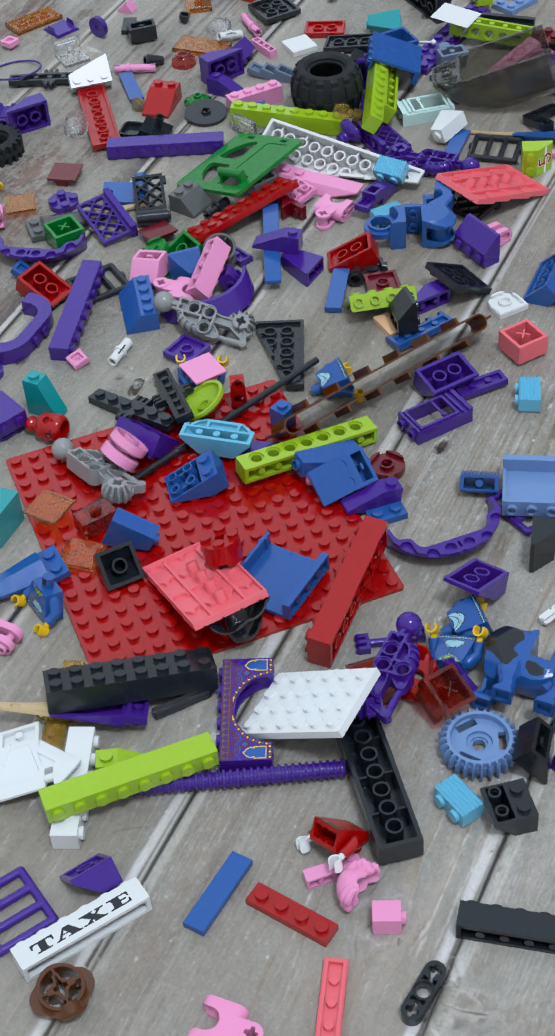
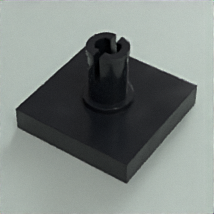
M158 113L156 118L147 115L139 129L138 135L171 134L174 126L163 122L165 118L163 114Z

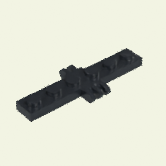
M45 69L44 73H37L25 78L9 80L8 82L9 87L41 85L44 86V89H48V86L51 89L56 85H69L68 75L73 72H59V69H55V72L53 69H50V72H48V69ZM27 74L10 75L9 78L20 77Z
M169 368L154 373L153 377L161 393L151 398L155 408L161 409L169 406L177 424L188 422L194 418V414L185 399L194 392L190 383L178 385Z
M99 388L88 396L89 403L117 413L115 416L116 421L119 416L141 421L166 432H169L178 425L173 415L152 408V400L140 395L130 400Z

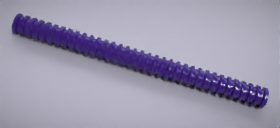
M333 759V762L326 760L323 763L320 760L319 763L312 761V764H308V762L301 764V762H298V765L291 763L289 766L286 763L284 766L277 764V767H274V765H270V767L264 765L263 768L257 766L255 769L253 767H250V769L243 767V770H239V768L232 770V768H229V771L222 769L221 772L215 770V772L208 770V773L201 771V773L196 772L188 777L173 780L168 784L153 787L148 791L133 794V797H137L139 794L141 797L144 794L150 796L151 793H154V795H158V793L164 795L165 792L171 794L173 791L175 793L179 791L185 793V790H189V792L196 790L198 792L199 789L206 791L207 788L213 790V788L220 790V787H223V789H227V787L233 789L234 786L240 788L241 785H244V787L248 785L254 787V784L261 786L264 783L267 786L268 783L275 785V782H279V784L286 782V784H289V781L296 783L298 780L300 783L303 780L310 782V779H313V781H317V779L323 781L324 778L331 780L332 777L334 779H338V777L344 779L345 764L343 759H339V761Z

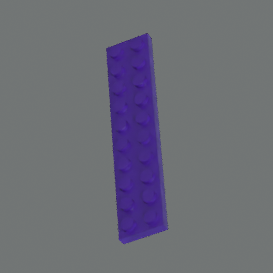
M466 5L464 7L479 13H491V10L484 7H475L474 5ZM447 23L428 40H436L435 45L424 44L422 46L420 74L427 76L437 66L435 64L436 50L440 43L448 42L450 45L454 44L455 46L460 45L466 39V37L450 35V23Z

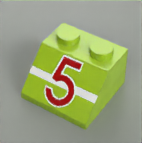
M553 140L522 141V173L529 177H538L551 169Z

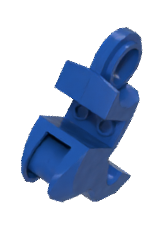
M436 180L434 194L423 195V204L392 206L389 208V215H377L369 218L364 223V232L370 231L375 240L389 239L392 250L406 248V233H421L422 247L425 248L447 245L454 240V233L456 232L452 228L456 224V215L451 210L454 206V195L448 186ZM376 225H386L387 227H385V228H375L374 226H376Z

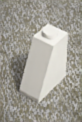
M441 110L430 130L435 142L446 143L468 123L463 111Z

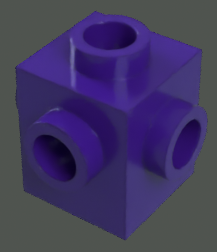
M228 264L219 275L217 284L227 291L238 281L241 271Z

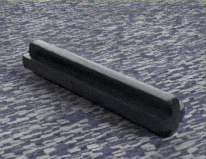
M211 691L179 696L152 708V715L156 720L211 697Z

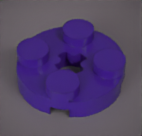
M58 190L56 194L48 199L50 210L57 214L65 213L64 211L67 210L69 212L76 210V205L79 204L77 193Z

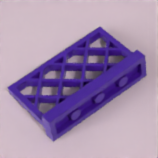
M358 118L352 119V123L362 135L361 142L373 153L385 156V153L389 150L387 146H392L394 143L398 144V142L410 144L386 123H382L373 135L361 128L362 122Z
M108 187L103 189V194L76 205L79 213L104 246L129 235L133 238L138 236L137 224ZM101 200L104 201V204H103V205L96 204L97 202H99V201H101ZM90 207V210L85 211L83 208ZM94 208L101 209L100 213L93 212ZM104 210H110V211H111L110 214H105V213H103V212H104ZM95 216L97 220H90V217ZM101 217L108 218L107 222L100 221ZM111 219L118 220V223H117V224H116V223H110V222H111ZM98 225L105 226L103 230L97 229ZM108 227L115 228L114 231H108L107 229ZM119 228L126 230V231H124V232H122V233H121V232H117ZM105 235H111V236H112L111 238H109V239H107V240L104 239V236H105Z

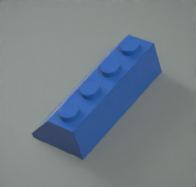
M555 254L540 262L523 297V300L527 303L545 307L552 303L555 304Z
M149 275L133 277L118 293L127 335L159 330L158 312L153 303L154 295Z

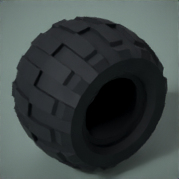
M321 51L303 57L295 64L290 81L291 98L295 107L317 111L325 110L333 113L340 112L341 114H346V118L352 116L359 109L364 92L363 76L356 60L347 54L336 51Z

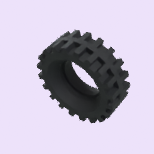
M0 123V166L3 168L5 167L4 165H12L13 161H19L18 157L22 158L25 151L20 129H17L16 126L11 127L10 124L3 125V123Z

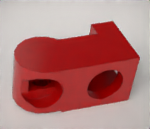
M229 375L232 407H239L247 402L244 375ZM244 397V399L239 402L234 400V398Z

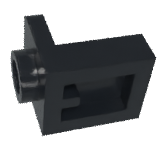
M379 257V265L363 267L364 274L388 270L387 262H384L382 257Z

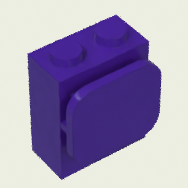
M1 390L0 442H3L25 429L27 415L23 407Z

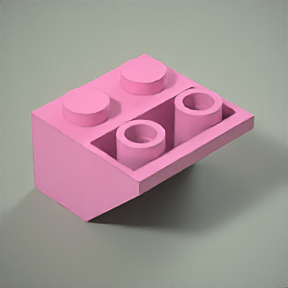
M139 249L132 258L129 281L133 277L149 275L151 286H154L153 281L156 278L165 277L169 271L167 251Z

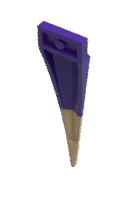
M150 700L52 715L48 713L47 702H0V710L125 727V723L134 726H147Z

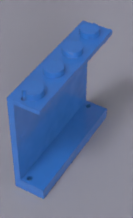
M374 31L373 36H370L368 40V58L366 61L368 70H370L373 61L410 72V84L416 85L421 73L422 47Z
M266 532L258 540L254 549L249 551L246 559L240 563L267 590L270 600L264 611L289 621L330 568L329 554L321 552L318 558L314 560L273 545L270 541V532Z

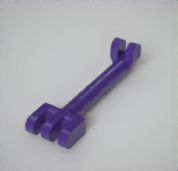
M423 625L421 632L417 636L409 638L412 643L426 641ZM368 633L356 634L354 636L356 653L358 655L371 654V647L382 646L387 637L369 639Z

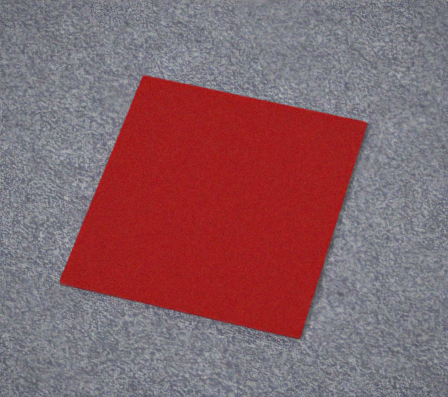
M267 380L245 387L247 401L276 383V381ZM278 389L229 421L241 423L255 433L254 441L281 443L306 435L304 431H301L284 440H277L274 437L266 438L272 434L271 428L273 426L271 425L269 408L280 399L288 402L281 389ZM230 392L223 394L221 402L213 413L200 420H219L238 408L232 407ZM244 397L234 398L237 402L244 399ZM171 410L165 411V413L173 415ZM297 415L296 423L287 429L291 433L303 427ZM184 423L178 424L169 432L155 428L179 440L180 443L178 446L184 443V441L181 438H179V433ZM114 427L70 441L73 443L74 449L81 447L86 450L93 449L102 452L100 448L106 440H112L110 434ZM52 446L6 460L42 551L55 545L71 573V576L57 584L63 591V603L88 664L92 662H107L113 659L133 658L138 655H154L158 652L168 653L179 649L189 650L199 646L210 647L213 655L313 621L315 613H319L321 609L322 598L328 595L327 590L330 582L335 580L337 567L342 565L344 552L349 551V543L352 536L355 537L357 534V525L363 521L359 513L347 515L340 503L342 499L323 507L313 485H307L306 478H301L294 469L245 484L236 472L235 458L225 457L219 458L223 462L229 487L214 496L172 504L165 477L201 455L191 447L141 479L146 482L145 493L134 494L127 503H120L119 505L106 502L88 515H84L82 509L102 497V484L93 486L86 483L67 468V460L61 461L53 456ZM145 456L143 459L137 458L138 466L133 472L126 470V473L134 476L160 458L155 457L154 460ZM117 507L160 526L158 530L160 538L156 545L152 544L149 551L135 549L141 567L199 542L201 535L211 531L215 525L224 524L225 527L234 528L238 531L243 549V558L239 563L246 559L247 554L254 549L258 540L266 532H270V541L273 545L314 560L318 558L321 552L329 554L330 568L290 621L264 611L259 633L249 641L235 643L227 635L218 634L208 626L195 631L157 590V587L148 580L146 575L144 578L108 591L98 575L94 554L114 547L101 543ZM384 554L361 604L400 592L404 589L403 583ZM222 617L218 621L224 630H227L224 618Z

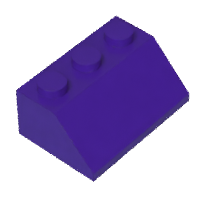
M469 213L454 233V247L485 269L499 262L500 234Z
M457 351L415 370L413 385L422 396H436L478 377L479 373L460 351Z
M119 416L115 427H120L138 438L148 448L145 457L152 460L155 457H163L180 443L179 440L138 420Z

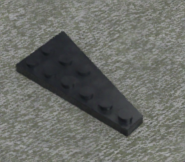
M304 319L256 321V332L281 379L304 365ZM304 373L284 385L286 390H304Z

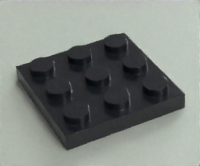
M260 0L248 4V9L266 25L301 14V8L291 0Z
M437 262L426 263L425 268L430 272V275L437 277L441 284L448 286L449 290L455 294L461 292L468 295L471 293L490 295L492 288L463 265Z

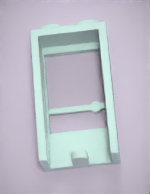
M442 91V93L418 96L406 100L402 99V101L397 100V111L395 114H398V118L402 119V126L407 127L434 122L441 110H455V106L445 91Z

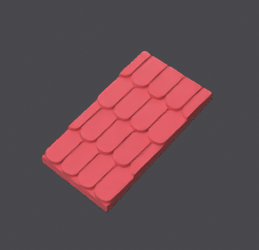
M508 164L437 173L435 177L441 183L476 204H494L495 202L510 201V199H529L530 196H544L550 190Z
M200 541L142 567L148 580L157 587V590L195 631L222 619V617H227L241 610V608H246L259 600L269 597L267 590L240 563L232 567H228L227 564L218 566L219 569L209 568L205 563Z

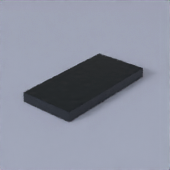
M373 33L328 35L323 51L353 52L355 48L368 51V40Z

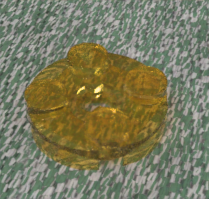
M345 103L334 105L332 111L335 112L334 114L348 120L349 118H354L353 121H360L362 116L361 110L356 108L353 110Z

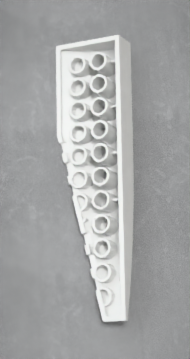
M274 118L270 120L262 134L301 140L302 145L281 162L282 164L335 177L381 181L375 177L372 171L380 156L379 154ZM409 165L410 171L403 183L419 184L425 170Z

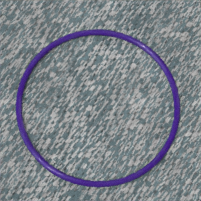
M17 60L2 64L0 67L18 62H36L40 64V67L30 74L0 79V81L16 80L33 75L42 68V64L36 60Z

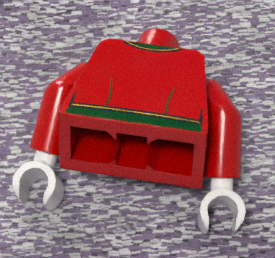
M315 816L312 829L308 832L307 836H299L296 839L297 850H300L302 854L307 853L311 850L309 842L313 840L333 853H339L329 856L328 865L329 870L334 868L335 873H340L343 871L342 860H347L353 853H359L363 844L368 842L369 834L366 830L350 821Z

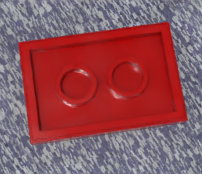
M306 21L304 34L309 38H327L328 35H344L346 21Z

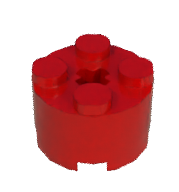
M218 524L211 531L199 537L205 563L209 568L219 569L218 566L227 564L228 567H232L242 560L243 549L237 529L225 527L224 524Z

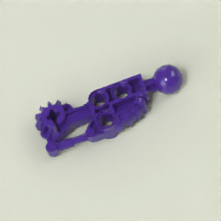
M398 142V144L394 143L392 146H389L387 157L406 161L408 165L425 170L423 177L429 175L435 177L437 173L452 172L457 169L480 168L479 161L474 157H467L462 161L459 160V154L435 149H424L420 153H416L412 150L410 144H405V142Z
M414 612L402 613L397 618L395 625L398 632L392 630L389 632L375 657L373 668L377 667L381 675L356 715L360 720L364 717L368 720L376 717L383 724L391 723L392 714L399 698L406 695L408 690L414 685V676L419 667L420 653L418 646L412 643L409 638H413L421 632L422 620L418 614ZM388 687H393L396 692L384 709L382 698Z

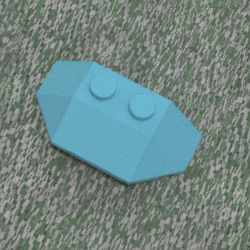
M213 419L197 420L192 423L185 422L179 433V438L198 454L205 453L211 449L219 457L232 459L250 448L255 433L244 424Z

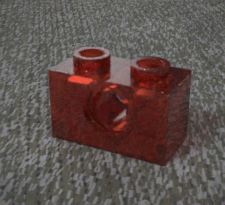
M105 497L74 512L72 515L75 528L86 540L108 529L116 508Z

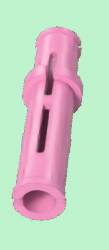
M242 13L240 19L251 33L253 32L256 37H259L262 30L247 13Z
M156 63L115 64V74L132 71V73L156 72Z

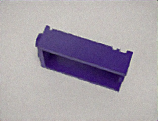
M451 388L447 393L438 395L403 412L399 411L397 424L419 446L473 421V407ZM448 406L453 413L447 415V412L441 409ZM436 411H439L442 418L424 426H421L416 421Z

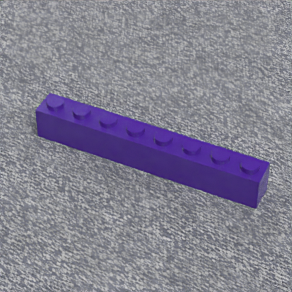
M224 132L107 138L108 160L214 154L225 145Z
M82 260L48 347L51 360L67 361L65 357L76 351L77 343H80V335L85 329V322L89 319V311L92 310L93 301L97 297V290L101 287V279L105 276V268L102 267L101 261Z

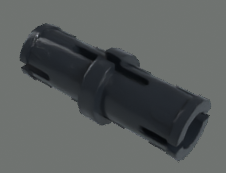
M225 196L218 202L212 203L208 209L203 211V216L209 219L214 213L222 212L225 207L231 204L229 203V198Z

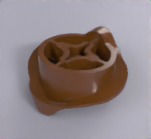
M67 963L49 965L40 973L36 986L31 992L29 999L31 1009L39 1016L51 1017L60 1021L75 1019L83 1013L88 1004V999L95 987L94 976L91 971L84 967H75ZM69 976L71 978L63 979L62 977ZM53 983L52 986L49 989H47L46 993L44 994L47 985ZM58 985L65 991L66 998L61 994ZM81 989L77 999L72 1000V997ZM62 1004L61 1007H54L53 1005Z

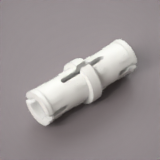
M240 29L234 31L227 30L226 32H218L216 34L218 41H232L233 39L243 37V32Z
M124 338L114 348L113 353L107 359L109 365L116 366L121 358L126 356L127 351L133 345L131 339Z

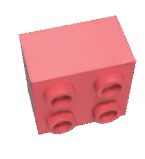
M525 319L499 330L498 347L520 365L547 353L548 336L530 320Z

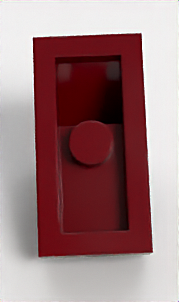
M287 195L282 196V220L290 216L301 221L307 219L306 205Z

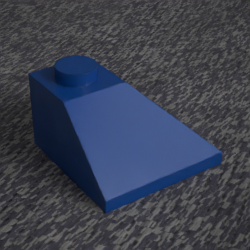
M198 246L167 253L170 279L176 280L180 276L192 277L201 256Z

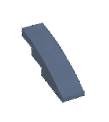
M253 61L247 68V73L267 80L276 79L278 82L290 83L294 69L281 63L276 67L267 62L263 66Z

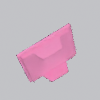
M209 352L179 364V367L196 385L209 380H217L219 375L227 372Z

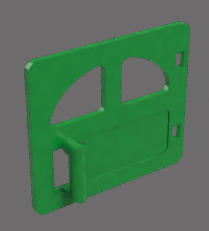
M240 133L179 180L177 186L179 187L186 180L199 184L207 193L233 197L239 196L298 149L302 142L300 139ZM255 145L238 159L224 158V156L238 149ZM221 166L217 168L218 175L209 182L203 181V177L210 167ZM229 178H237L240 183L238 186L223 185Z

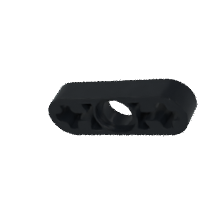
M432 960L423 968L401 1005V1020L404 1024L417 1026L422 1022L446 981V967L442 962ZM436 970H438L439 974H436L434 976L431 983V972L434 973ZM421 988H426L431 994L426 998H421L417 995V991ZM416 1003V1014L408 1016V1012H411L413 1010Z

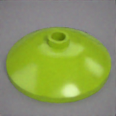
M205 381L196 386L194 392L185 398L194 414V418L188 422L203 419L215 411L224 393V387L220 381Z

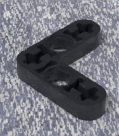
M555 103L524 114L522 116L523 124L542 132L553 131L555 129L554 121L548 118L555 115Z

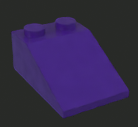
M242 48L210 51L199 56L201 81L206 85V78L213 72L227 75L231 79L245 74Z
M41 93L28 96L6 110L8 124L11 127L16 126L17 129H20L21 134L51 125L47 100Z
M473 558L446 575L443 581L477 596L496 600L505 594L509 572Z

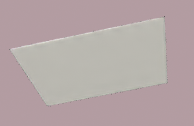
M444 3L431 17L468 28L482 13Z

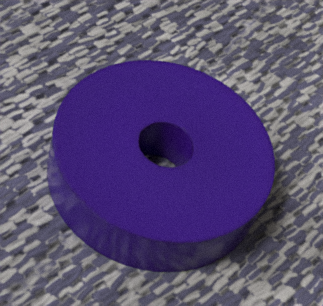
M94 16L89 20L90 30L96 37L102 38L107 35L108 27L103 18Z

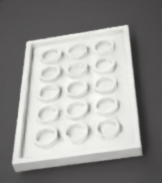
M377 667L278 673L274 677V682L265 691L259 704L245 722L242 730L255 739L343 738L381 673Z

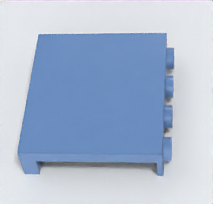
M504 454L502 515L555 517V456Z

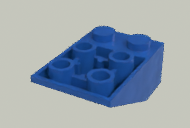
M362 446L354 448L307 472L323 507L378 480Z
M211 449L165 477L172 504L214 496L229 487L223 462Z

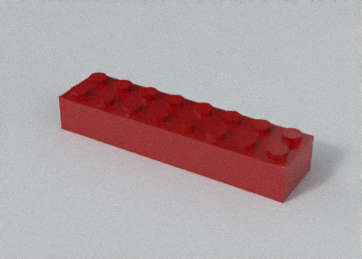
M365 515L363 521L358 523L356 528L357 534L355 537L352 536L349 543V551L344 552L341 567L338 566L335 572L334 582L331 581L328 586V595L322 598L321 609L319 613H315L312 622L313 626L311 629L308 628L305 640L307 644L305 652H307L308 662L331 669L387 547V521Z

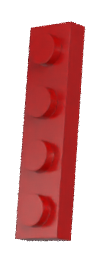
M260 882L256 884L246 898V904L325 948L339 930L338 924Z

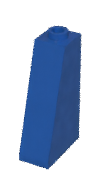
M352 439L296 451L292 467L301 478L308 477L306 476L307 472L359 446Z

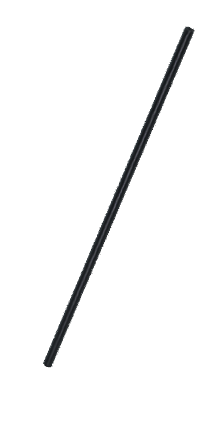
M314 357L219 420L229 422L318 364L319 359ZM184 442L133 477L140 481L190 448V446ZM103 497L98 498L83 508L82 512L84 515H88L105 504V499Z

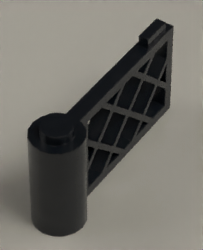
M162 173L132 177L138 227L153 225L163 220L169 223V220L172 218L171 211L167 210L165 199V175L162 176ZM153 179H160L157 184L151 182ZM143 181L144 184L139 186L135 182ZM147 185L153 187L150 191L144 189ZM156 189L161 192L158 196L153 194ZM141 191L146 194L143 198L138 196ZM149 196L154 198L151 203L146 201ZM159 201L163 203V206H155L154 204ZM142 203L147 205L146 208L139 209Z

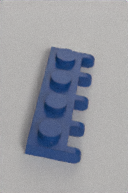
M440 311L436 317L425 318V322L418 325L419 332L404 336H398V334L393 337L387 336L385 340L399 351L405 350L407 347L412 346V340L426 333L429 337H432L441 332L439 325L453 318Z

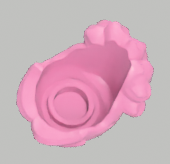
M366 858L343 863V871L338 876L336 883V893L340 906L345 911L351 912L354 906L359 903L358 893L364 891L368 884L379 880L381 871L379 864L370 862Z

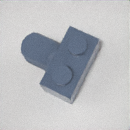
M442 42L436 50L435 64L440 71L466 66L468 52L463 44L454 46V44L450 45L448 42Z

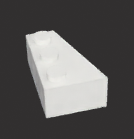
M106 54L68 75L71 94L77 93V89L103 84L105 87L112 86V77Z

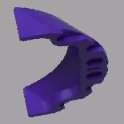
M81 233L80 237L75 241L66 242L59 249L4 246L3 238L0 237L1 253L16 261L21 260L29 264L37 263L39 260L43 264L60 262L72 258L87 249L85 233Z
M242 266L240 278L230 289L215 297L199 301L215 306L218 314L229 317L232 313L237 315L239 310L242 313L243 309L251 305L254 295V285L246 266ZM171 309L167 312H160L161 316L168 323L173 325L178 323L176 310Z
M493 496L488 497V514L486 516L485 528L428 547H421L411 539H397L388 529L387 547L402 555L422 559L445 558L469 552L484 544L494 534L500 522L501 507Z

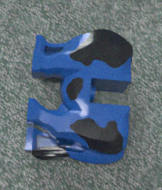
M504 626L493 631L485 639L483 684L479 690L471 692V708L475 709L477 707L478 710L484 711L486 707L487 712H489L491 705L495 704L496 701L511 705L513 696L517 692L527 697L535 698L533 712L549 717L554 716L555 650L550 661L538 657L540 630L525 631L512 626Z

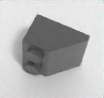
M186 180L168 194L170 210L193 219L213 203L199 184Z

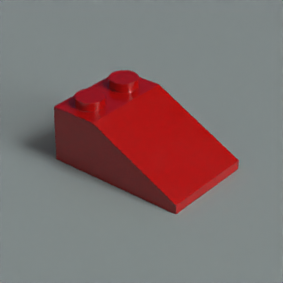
M161 79L153 80L147 93L142 116L146 117L149 115L156 118V115L160 113L165 116V119H169L182 98L180 82L173 80L163 81Z
M370 231L327 252L330 272H333L334 268L352 270L356 265L360 266L363 270V267L377 265L380 257L378 244Z
M40 260L19 275L16 281V290L24 297L29 292L39 294L50 302L51 308H54L68 297L72 288L71 285Z

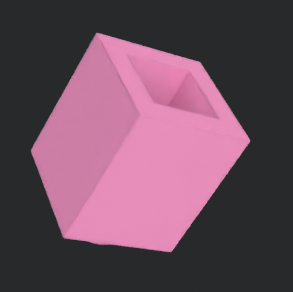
M372 900L373 935L402 934V925H406V910H401V900Z

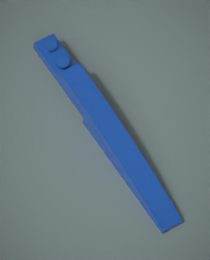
M278 199L263 207V234L279 230ZM264 250L265 284L281 283L280 252Z

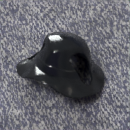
M270 596L246 608H241V610L227 617H223L227 630H224L219 621L208 625V627L218 634L227 635L235 643L249 641L261 629L262 615L270 600Z

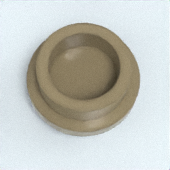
M140 97L133 98V109L138 112L142 111L145 101Z

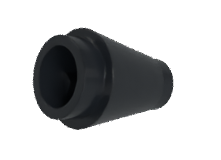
M147 54L143 57V63H156V66L164 64V57Z
M354 266L348 274L347 279L351 285L358 286L364 280L360 266Z

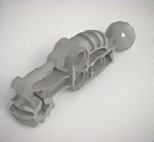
M167 291L158 292L154 297L153 303L157 310L160 312H167L171 309L176 310L178 324L184 330L187 329L189 333L199 336L202 340L213 342L220 340L245 350L247 349L246 338L252 336L251 331L256 330V320L253 319V314H248L246 310L244 313H241L239 310L237 315L232 313L229 317L218 314L216 307L183 296L178 301ZM216 328L229 330L237 339L219 335Z
M58 438L53 442L51 451L56 459L61 461L67 460V468L86 483L93 486L102 484L101 494L105 502L117 503L119 505L120 503H127L134 494L146 492L145 481H139L126 473L125 469L112 462L103 452L93 449L86 450L81 447L74 449L73 443L67 438Z

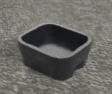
M124 122L119 130L120 137L140 136L138 132L143 122Z

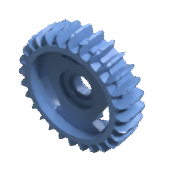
M477 707L475 711L467 708L466 713L460 710L459 716L452 714L451 719H446L445 725H442L438 741L440 757L443 758L444 764H448L449 770L455 769L456 775L463 773V778H466L467 775L471 776L472 781L475 777H480L481 781H483L484 777L492 780V775L500 778L501 772L507 774L508 768L513 769L515 762L512 761L518 730L515 729V723H510L508 717L503 719V713L496 715L495 710L487 712L486 707L484 711H479ZM498 736H502L506 741L507 748L505 750H500ZM475 744H482L485 748L483 750H476L473 746Z

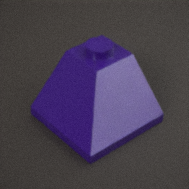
M101 853L94 855L59 876L61 881L100 893L110 892L123 882L111 856Z

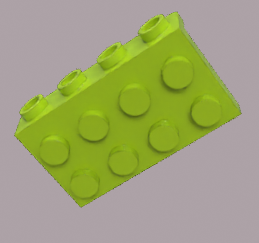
M406 284L399 286L400 288L397 289L387 287L383 291L378 292L377 290H369L365 294H360V292L351 293L345 300V308H350L353 313L387 308L405 286H407L410 292H413L414 300H417L416 288Z

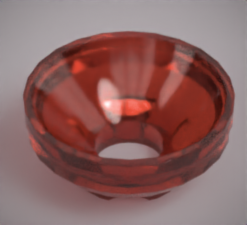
M179 51L172 58V67L178 70H187L196 65L195 56L189 53V51Z

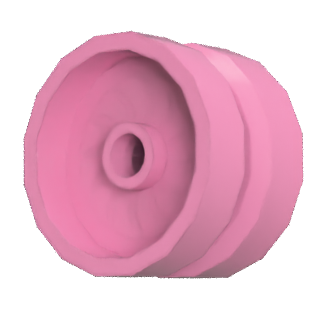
M115 427L110 434L112 440H106L100 449L112 462L129 472H133L139 464L137 458L143 459L148 452V448L128 431Z

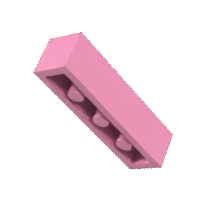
M259 37L251 39L255 49L269 59L277 57V49Z
M354 853L347 860L343 859L342 863L358 860L360 857L358 853ZM328 862L302 870L303 879L308 890L337 881L338 876L341 874V872L335 873L334 868L329 870Z

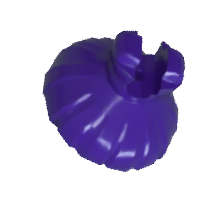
M343 119L340 123L342 132L336 136V140L344 143L348 141L361 142L362 135L358 128L348 119Z

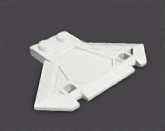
M39 721L1 732L0 802L37 792L39 789L47 787V783L54 782V784L63 782L82 761L42 741V725Z

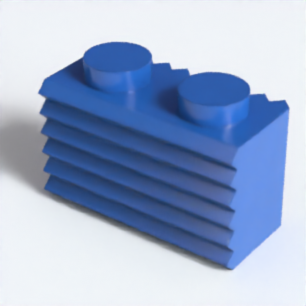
M464 469L461 471L460 492L498 494V471L484 472L482 470L480 472L479 470L465 471Z

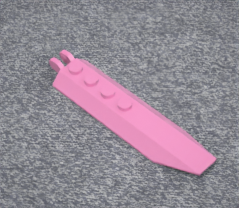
M279 163L272 169L273 172L282 178L292 180L298 176L316 188L317 193L315 195L323 197L325 194L333 195L332 198L357 195L364 186L363 183Z

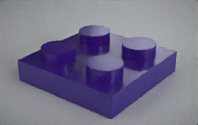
M183 334L163 351V357L176 362V355H178V360L182 361L184 359L183 354H185L186 361H189L211 351V345Z

